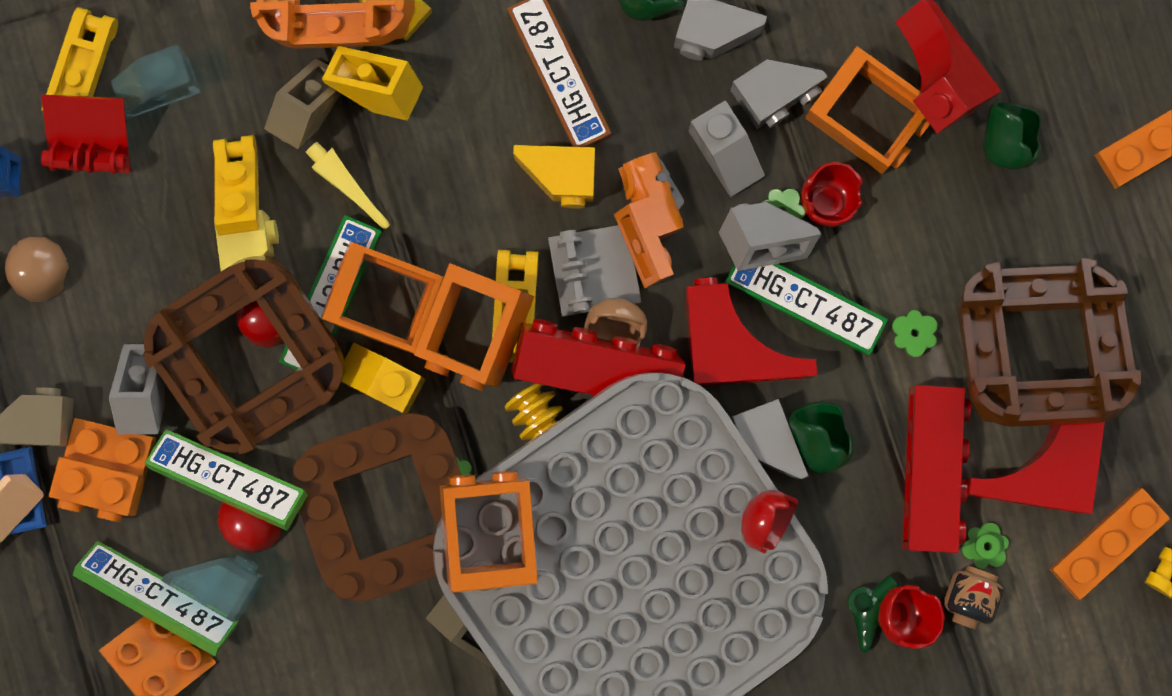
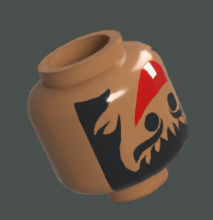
M967 566L965 571L955 572L944 599V607L954 613L952 621L976 630L978 622L982 624L992 623L1004 593L1002 586L996 583L998 576L971 566Z

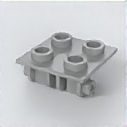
M618 225L577 233L576 230H567L560 232V236L548 238L562 317L589 312L592 306L606 298H622L633 304L641 303L635 264Z

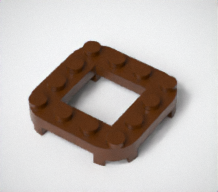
M252 256L238 260L163 308L148 322L149 324L144 336L145 352L143 357L149 368L154 366L198 430L199 434L196 437L207 448L212 446L224 452H238L239 454L249 452L257 444L321 404H326L335 394L345 374L344 356L337 341L286 267L269 256ZM256 300L301 367L236 408L191 343V340Z
M1081 259L1078 265L1008 269H1001L1000 262L985 265L982 271L975 274L968 281L961 295L958 305V316L968 392L979 417L985 422L1017 427L1101 423L1122 415L1133 400L1141 384V370H1135L1124 300L1128 295L1124 281L1120 280L1118 282L1111 273L1096 266L1097 260ZM1080 309L1090 378L1017 382L1016 376L1011 375L1003 312Z
M402 414L327 440L308 449L294 464L292 485L305 490L308 495L299 512L320 574L328 588L341 599L368 601L436 577L433 561L435 533L361 559L335 484L337 481L411 455L437 529L442 516L440 485L450 484L449 477L462 475L448 433L437 422L427 416Z

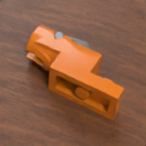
M656 152L638 157L623 164V167L618 168L622 177L626 199H631L632 203L616 212L614 216L644 288L658 284L674 275L671 268L670 254L662 246L660 240L684 228L683 219L679 212L684 199Z

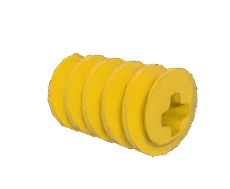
M535 383L512 396L504 406L506 411H520L512 420L514 426L527 425L519 435L521 440H531L558 422L555 418L563 410L561 405L548 406L555 393L554 391L541 392L542 384Z

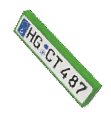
M165 429L145 461L149 469L286 531L308 496L305 490L167 429Z
M99 541L92 546L74 569V577L213 656H216L236 629L239 621Z

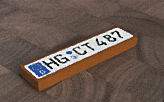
M524 0L507 8L510 19L572 147H589L611 137L610 129L548 1Z

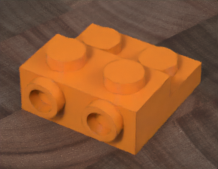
M74 418L64 457H59L48 497L59 499L57 507L69 511L82 513L83 506L99 509L97 513L98 518L114 522H121L123 515L136 516L148 472L145 461L154 448L156 437L137 434L117 435L115 427Z

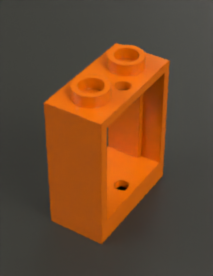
M858 46L805 117L806 120L881 174L890 165L897 169L911 151L905 144L913 133L921 137L930 125L913 102L920 91ZM858 73L915 113L884 156L828 116V113Z
M350 242L346 248L321 319L408 353H415L440 289L443 276ZM362 260L426 284L406 339L341 316Z
M449 263L414 355L427 360L424 368L444 376L448 375L449 370L461 374L460 383L481 391H483L485 385L499 388L517 343L521 323L526 320L534 296ZM463 286L506 303L480 370L438 353Z
M500 471L492 473V480L475 481V475H458L449 477L450 484L440 485L447 580L450 591L454 593L538 584L529 480L525 477H518V471ZM517 493L522 562L460 568L455 499Z

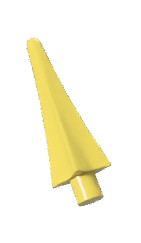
M318 142L314 143L306 151L307 155L315 162L312 166L313 170L354 201L381 228H389L388 220L365 195L334 149L331 148L327 152Z

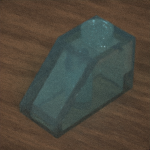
M177 44L138 58L111 81L116 97L124 98L126 120L201 93L189 58Z
M237 554L235 559L231 557L220 558L166 573L161 581L231 622H235L242 618L265 577L256 572L259 567L256 563Z

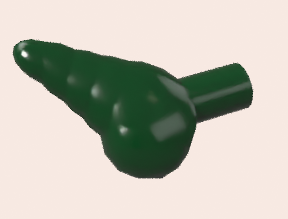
M889 575L873 590L867 587H857L848 596L847 605L854 614L859 648L863 653H867L870 650L874 641V636L879 626L878 617L882 600L890 589L899 586Z

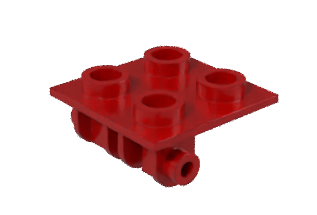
M42 94L41 99L47 150H43L41 156L43 167H49L51 171L74 170L75 172L87 171V173L99 171L111 172L112 174L131 172L124 98Z

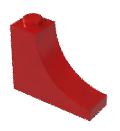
M934 0L919 1L895 21L907 39L920 70L921 90L913 102L937 134L970 116L1001 92L999 86Z
M699 278L694 280V286H687L685 298L691 378L694 383L700 386L809 379L817 376L816 359H801L780 354L763 345L748 332L732 305L728 283L718 284V278Z
M1105 422L1051 425L1050 431L1039 450L1022 466L995 478H965L968 485L967 496L1078 514H1092Z

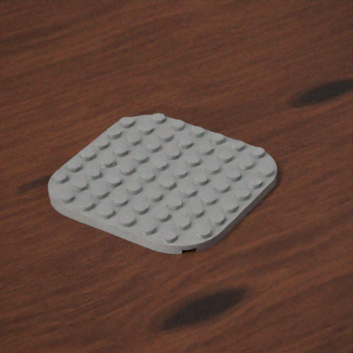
M665 373L636 374L613 383L475 479V481L492 480V473L518 471V477H525L529 480L538 584L452 593L448 587L442 516L434 537V568L442 592L514 696H743L793 660L809 645L823 620L821 615L825 594H828L827 576L821 556L795 515H793L784 535L774 550L763 548L767 550L766 554H763L746 544L740 531L743 510L748 502L757 494L766 490H778L720 403L708 391L693 381ZM517 493L455 499L460 568L522 562Z

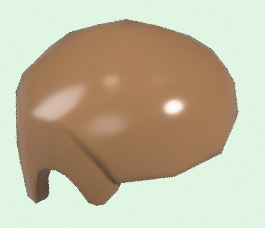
M29 236L19 240L17 244L12 246L5 261V273L9 284L17 295L30 302H46L63 291L69 265L59 244L46 237Z
M606 298L592 306L587 315L584 328L596 332L597 338L612 341L613 336H623L637 341L636 346H640L642 339L645 338L647 319L644 312L637 305L622 298Z

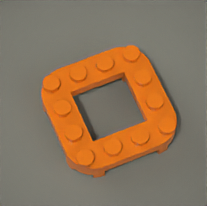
M256 0V2H250L252 17L257 20L262 31L279 44L288 48L379 46L395 39H401L407 34L414 13L415 0H366L363 3L300 5V0Z

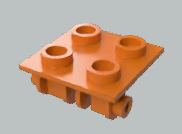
M145 616L99 650L101 655L135 696H176L216 664V661L208 652Z

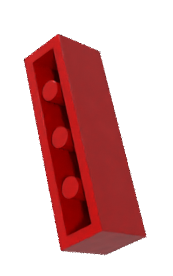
M534 319L533 324L521 323L511 366L514 379L597 395L613 383L636 374L665 373L683 377L686 364L680 355L676 354V349L666 345L653 344L652 349L636 346L637 341L631 338L613 336L611 341L597 338V333L589 329L575 327L573 332L557 329L558 325L553 322Z
M920 385L909 388L902 550L959 553V545H964L966 524L964 520H960V504L966 503L968 493L967 480L962 479V463H967L969 440L963 438L964 422H969L971 414L970 398H965V388Z

